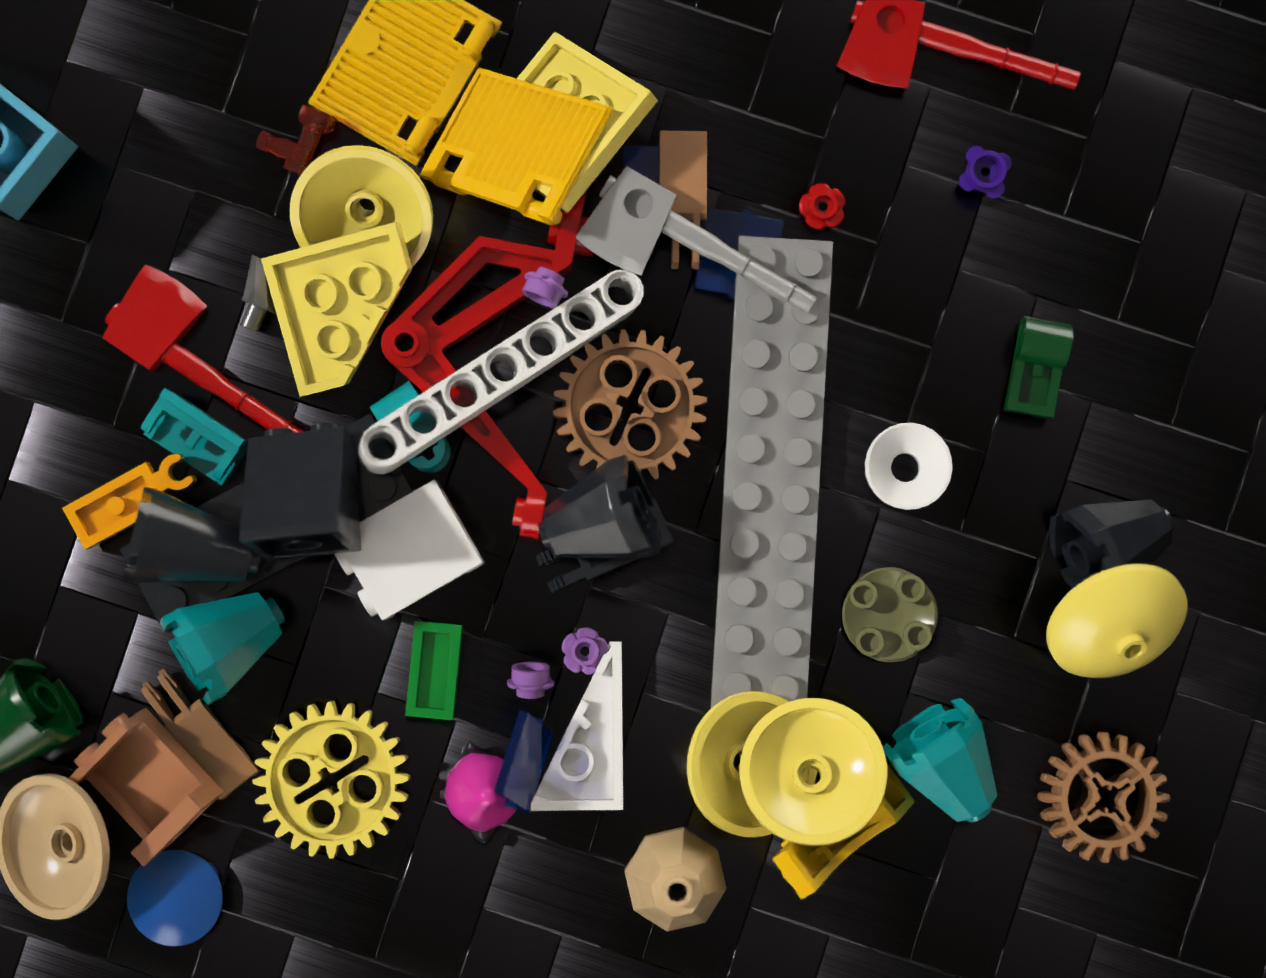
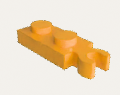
M169 455L162 461L157 472L154 471L150 462H145L64 506L62 509L84 549H91L135 524L144 487L155 488L164 493L170 489L185 490L192 487L197 481L195 475H190L179 481L174 478L172 473L173 467L185 459L184 455Z

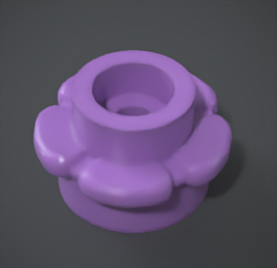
M538 267L536 272H528L524 275L526 283L522 293L531 300L549 308H556L561 298H567L568 292L562 286L564 278L558 273L545 267Z
M592 628L578 629L577 633L567 635L562 644V651L565 653L564 663L567 668L575 673L583 671L587 675L596 673L595 671L602 656L609 651L606 640L600 638L598 632ZM582 647L589 648L590 652L587 656H583L580 653Z
M520 662L512 665V677L507 680V685L512 689H516L518 697L535 699L543 697L545 690L553 687L554 680H551L550 666L548 664Z

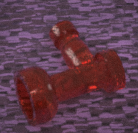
M302 105L298 115L299 122L304 126L298 143L274 137L273 134L262 131L259 134L256 143L258 149L266 152L270 151L278 157L286 159L283 169L299 176L310 164L321 134L331 133L338 120L325 112L307 105Z

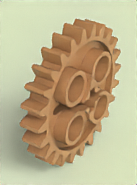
M621 330L619 343L616 344L612 343L606 333L602 334L603 348L598 351L588 342L585 343L588 358L583 361L572 355L570 361L577 371L575 374L561 372L559 375L569 385L568 390L554 391V396L566 402V407L554 410L553 415L568 421L567 424L557 430L558 435H573L574 440L566 448L567 452L572 453L580 449L584 451L579 463L582 468L593 460L598 463V468L607 460L626 455L629 457L628 461L633 460L636 462L640 472L647 469L654 480L658 479L659 471L657 465L661 463L671 471H674L676 466L672 456L675 453L685 458L690 456L689 450L683 444L685 439L699 442L701 438L697 432L691 429L692 424L706 422L705 416L694 412V407L707 403V397L693 395V390L703 384L702 378L688 379L687 374L694 366V362L688 361L681 365L676 362L681 351L679 346L668 353L662 351L664 346L663 336H660L653 346L646 344V332L644 330H641L636 342H630L626 330ZM614 364L626 365L632 372L630 383L622 388H615L609 385L605 379V374L610 366ZM649 369L651 374L638 398V407L643 412L641 415L633 413L630 416L619 443L613 446L609 441L622 417V407L617 403L620 399L623 401L630 399L642 370ZM656 384H667L675 392V400L670 406L659 408L649 401L648 392ZM602 406L611 412L613 417L612 423L607 429L594 431L586 425V414L593 407ZM637 426L648 427L655 434V443L647 451H637L628 442L629 433Z

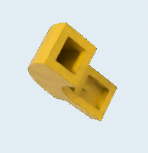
M887 764V782L882 801L875 814L863 828L852 836L829 845L807 846L784 840L781 843L783 848L773 860L781 870L786 881L792 885L800 898L803 899L814 893L830 874L855 850L880 832L896 824L915 801Z

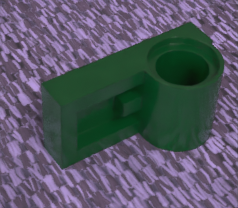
M1026 316L1020 319L1004 411L1045 419L1054 418L1062 370L1068 362L1073 342V327L1071 325Z

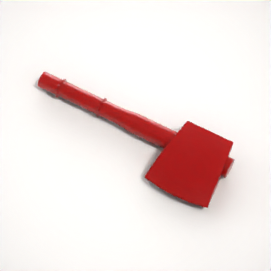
M857 0L850 23L854 24V27L837 64V67L867 81L908 89L917 45L920 44L962 58L986 62L1000 67V70L1005 68L1049 82V85L1053 83L1075 90L1080 77L1079 71L1060 66L1058 62L1053 64L1009 50V47L1005 49L986 43L971 35L924 21L922 19L925 3L917 0H865V2Z
M145 264L121 303L115 304L106 316L105 322L109 326L102 338L153 372L162 362L166 363L201 388L219 396L235 407L236 411H241L267 430L287 428L291 429L293 433L304 432L293 425L292 421L286 420L252 397L250 392L246 393L214 367L179 344L203 314L207 305L178 280Z

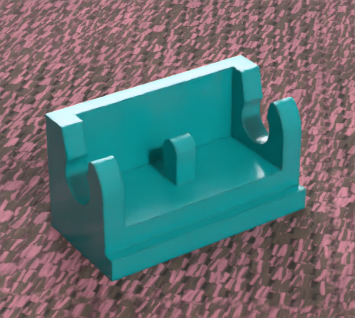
M164 388L141 426V429L145 431L143 435L173 454H183L185 457L183 461L224 487L246 455L248 440L177 393Z

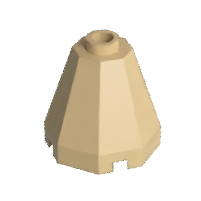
M685 827L645 835L633 858H631L625 868L633 910L667 932L706 923L727 889L717 847L704 841ZM679 882L683 884V890L673 892V889L669 886Z

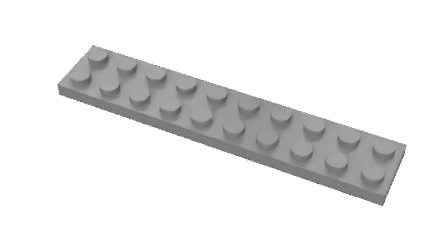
M751 236L738 237V252L748 258L751 256L753 261L791 283H797L798 287L817 298L809 312L805 313L788 302L784 303V300L743 276L739 277V274L736 273L710 708L731 695L748 691L771 693L789 702L807 698L833 241Z

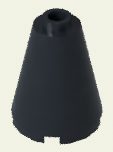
M144 487L127 566L136 568L135 570L125 568L123 581L131 583L243 582L247 572L257 573L260 555L240 542V527L160 490Z

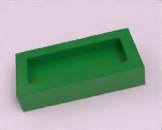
M415 621L405 716L454 720L463 625Z

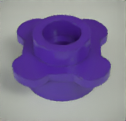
M980 146L970 148L966 153L968 161L966 171L959 177L961 188L967 192L974 189L985 192L992 199L1000 197L1005 191V186L1002 182L1012 165L1010 157L1005 153L998 154L991 150L984 151ZM983 168H987L989 170L988 176H983L981 174V170Z

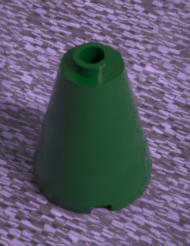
M30 659L16 660L0 677V774L72 741L81 732V730H76V727L83 722L82 713L67 686L59 678L51 683L41 674L47 668Z

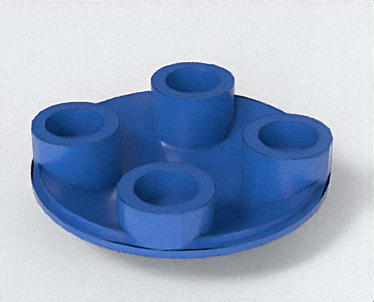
M184 850L163 851L144 867L140 865L130 880L127 892L128 911L137 929L150 940L167 946L187 945L206 935L216 923L223 904V891L216 867L202 857Z

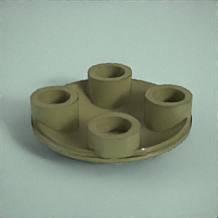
M885 567L864 574L851 586L843 603L842 621L849 640L862 654L877 661L898 662L915 656L929 645L937 625V605L931 590L920 577L900 568Z

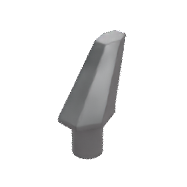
M252 255L242 298L249 305L240 325L258 332L266 311L275 313L276 310L262 261Z

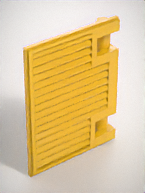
M369 0L308 104L417 167L425 155V146L433 133H438L482 59V50L490 37H495L502 22L464 0ZM465 22L473 25L474 28L463 45L455 39ZM410 117L418 123L406 141L398 135Z
M478 67L422 169L420 176L432 181L437 187L460 195L470 194L517 210L525 217L551 226L558 224L562 219L560 209L614 109L603 104ZM450 155L462 158L455 173L448 171L444 167ZM538 183L551 187L544 202L535 200L532 197Z

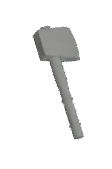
M626 166L617 179L613 176L609 177L599 195L602 200L575 237L590 251L607 262L642 276L662 232L696 253L724 265L739 274V277L743 276L784 300V303L788 302L805 313L809 312L817 298L798 287L797 283L793 284L753 261L751 256L749 258L729 247L715 235L673 212L671 208L677 195Z

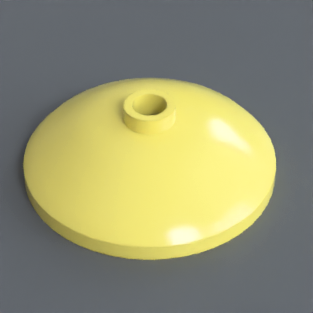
M345 146L322 154L303 171L291 196L290 221L300 248L386 224L400 222L413 267L423 255L430 240L433 228V209L423 182L414 170L401 159L374 147ZM360 200H371L375 205V209H364L360 204Z
M1128 564L1102 571L1073 588L1057 605L1047 626L1046 641L1048 648L1056 663L1074 675L1089 678H1110L1133 672L1159 657L1177 637L1187 615L1188 602L1185 591L1174 575L1154 565Z
M758 691L741 692L731 695L713 706L700 721L694 732L687 758V776L691 794L702 814L713 825L725 832L743 837H762L772 834L757 820L747 805L741 788L740 764L737 768H734L733 762L737 753L741 761L743 747L755 725L771 710L789 702L782 697ZM813 768L806 769L802 773L803 780L807 784H815L817 770Z
M805 698L790 701L776 707L755 725L743 747L740 761V782L747 805L753 815L766 829L792 843L822 846L840 842L852 836L869 822L877 811L885 792L887 764L879 738L871 726L859 714L834 701ZM813 768L819 772L820 781L814 785L807 784L803 780L802 773L806 769Z

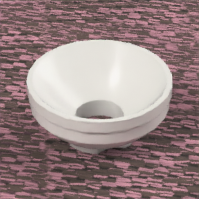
M900 423L887 428L872 441L866 454L865 475L870 488L880 500L894 508L911 510L928 506L943 494L951 479L952 457L948 446L934 430L921 424ZM908 454L917 461L918 473L912 481L902 482L893 476L891 464L897 455Z

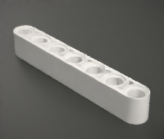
M616 270L609 273L370 426L364 432L358 448V458L361 465L367 471L374 474H386L393 471L584 347L585 343H590L627 319L640 304L644 295L640 278L635 273L627 270ZM619 287L623 289L629 297V304L618 305L614 303L608 295V288ZM574 311L584 313L591 322V329L579 330L575 328L569 320V313ZM535 336L546 338L551 343L552 354L547 356L536 354L530 346V338ZM496 361L507 363L512 368L513 379L509 381L497 380L490 371V364ZM455 387L469 389L473 394L474 404L469 407L457 406L451 400L450 390ZM417 412L428 414L434 421V430L427 434L416 432L409 423V417ZM376 438H384L393 445L394 455L387 460L376 459L370 454L368 444Z

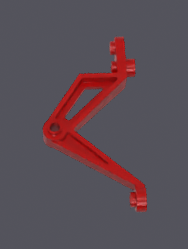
M587 190L568 213L562 210V219L558 224L550 225L547 243L556 245L555 250L479 236L385 329L381 339V348L387 360L419 390L425 392L456 372L443 354L447 349L528 298L522 293L526 283L524 278L526 273L536 272L538 267H545L563 276L572 270L575 254L593 257L594 253L575 238L589 218L582 216ZM486 264L521 270L520 275L442 325L438 326L433 321V316ZM406 339L413 340L414 345L409 351L402 352L399 350L402 341ZM455 387L450 390L451 400L457 406L469 407L474 404V397L469 389ZM485 410L462 425L461 428L528 489L526 499L517 497L512 525L521 527L520 536L538 540V524L543 520L547 492Z

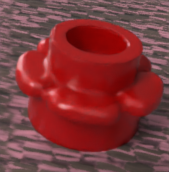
M821 183L810 187L809 193L802 196L799 209L800 213L804 215L807 225L813 229L823 230L826 227L833 228L840 224L844 218L843 207L846 205V201L840 190L836 188L831 189L829 185ZM822 202L827 204V210L821 211L818 207Z

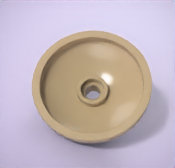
M41 774L24 779L11 789L0 808V870L3 878L15 898L26 909L37 916L51 920H60L84 912L100 895L109 868V838L102 815L91 797L78 784L66 777L56 774Z

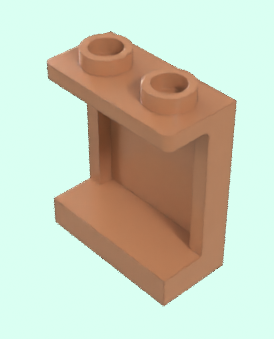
M144 708L130 718L125 713L115 718L102 731L107 739L101 745L95 742L85 749L74 760L79 768L68 778L76 784L88 780L143 839L130 852L143 867L166 850L224 792L147 708Z

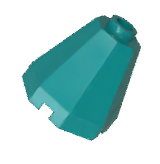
M256 592L178 608L162 617L160 625L164 633L173 628L172 633L175 638L168 641L197 692L205 687L209 690L205 693L203 700L207 705H210L224 697L281 636L282 631L279 625L285 622V619L272 597L264 600Z
M962 698L951 700L955 709L945 711L941 704L933 705L898 727L892 735L897 744L892 749L886 743L883 751L889 764L903 779L957 822L967 820L972 823L983 819L991 812V805L998 795L982 722L973 708Z

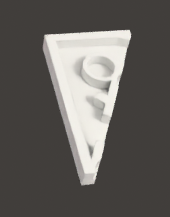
M622 641L609 642V651L602 656L595 671L596 673H594L531 802V811L623 810Z

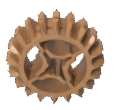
M1098 732L1095 746L1088 735H1080L1078 743L1081 751L1079 752L1070 743H1064L1062 750L1068 759L1064 762L1055 756H1051L1048 762L1051 766L1058 769L1055 777L1048 773H1042L1040 777L1041 781L1052 785V790L1039 792L1038 800L1052 803L1053 805L1040 813L1041 818L1045 821L1058 819L1049 830L1050 835L1054 838H1059L1067 834L1063 840L1062 847L1071 852L1080 845L1079 856L1085 860H1090L1096 850L1098 860L1102 863H1109L1112 856V848L1119 859L1127 860L1129 858L1127 846L1129 843L1137 851L1143 852L1146 846L1141 836L1146 834L1154 839L1159 836L1158 830L1150 826L1153 819L1159 821H1166L1168 819L1166 813L1156 809L1157 803H1167L1170 801L1169 794L1156 792V787L1164 785L1167 782V777L1161 773L1150 775L1159 764L1158 760L1152 756L1141 760L1145 747L1142 744L1135 743L1128 749V737L1120 734L1116 736L1111 745L1109 734ZM1113 758L1121 761L1128 767V770L1123 774L1115 773L1111 777L1102 778L1088 763L1098 759ZM1078 774L1076 777L1082 785V794L1078 801L1072 805L1074 809L1070 812L1068 792L1073 778ZM1137 783L1138 804L1131 818L1126 810V800L1128 795L1136 789L1134 784ZM1095 784L1111 791L1108 793L1107 799L1110 802L1108 805L1113 811L1097 803L1100 800V795L1097 792L1099 789ZM1100 816H1105L1109 822L1116 826L1118 831L1106 835H1091L1083 832L1078 825L1085 820L1091 822Z

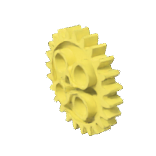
M335 701L327 702L324 715H321L318 707L315 704L307 706V720L298 712H292L289 714L293 728L290 729L279 723L273 728L280 740L267 739L263 741L262 745L271 753V756L255 760L256 765L266 770V775L253 779V784L266 787L267 793L258 797L255 802L256 804H270L272 810L264 816L263 821L269 822L278 819L281 822L275 833L277 838L283 836L288 831L294 834L291 841V848L293 850L305 840L309 842V856H315L321 845H326L329 859H333L337 856L339 845L342 844L348 855L352 856L357 850V839L367 848H370L375 844L372 830L384 836L390 831L388 825L383 820L384 817L395 820L400 818V811L392 803L393 801L401 802L408 799L409 795L397 789V784L411 779V775L397 772V766L406 761L408 756L401 754L393 755L391 749L399 743L400 738L394 737L385 740L382 735L386 731L388 723L385 721L373 728L370 725L373 711H366L358 719L355 718L354 703L347 704L343 713L338 714ZM335 733L343 734L351 741L352 752L346 759H339L330 752L329 741ZM362 755L368 756L369 762L339 780L337 786L340 791L334 786H329L303 803L295 801L297 794L327 776L325 767L330 773H333ZM294 758L302 759L309 765L311 770L310 778L305 784L297 783L289 776L288 766ZM367 775L375 781L377 790L373 799L363 800L355 794L353 782L356 776ZM325 800L334 807L335 819L333 823L321 824L314 818L312 808L315 801Z

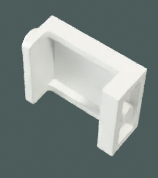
M436 480L427 483L361 521V551L335 553L345 573L350 575L354 572L364 588L357 593L369 615L372 617L378 613L382 621L388 620L399 611L456 578L485 564L443 488Z

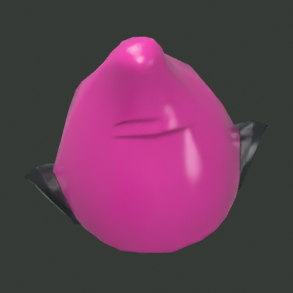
M469 741L462 748L460 760L448 773L444 797L451 814L466 827L470 828L477 841L485 844L493 835L496 827L507 822L519 808L523 783L518 772L509 762L498 756L489 755L481 747Z

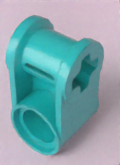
M408 381L370 406V409L376 419L380 421L420 394L412 383ZM417 412L409 417V423L416 432L427 434L434 430V421L428 414ZM444 437L437 441L438 444L433 448V453L435 454L433 459L427 460L424 456L417 457L421 454L420 452L408 460V462L424 473H436L443 470L451 458V447L448 440Z

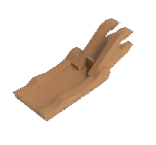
M660 131L659 185L677 195L671 210L699 227L700 221L707 220V131ZM672 239L671 267L672 269H678L679 242ZM691 250L692 269H698L700 254Z
M163 668L158 672L159 676L157 678L182 712L175 717L162 695L150 682L146 681L143 683L141 691L165 723V729L224 791L218 797L220 800H224L231 792L261 770L221 725L208 705L201 698L191 705L177 681Z

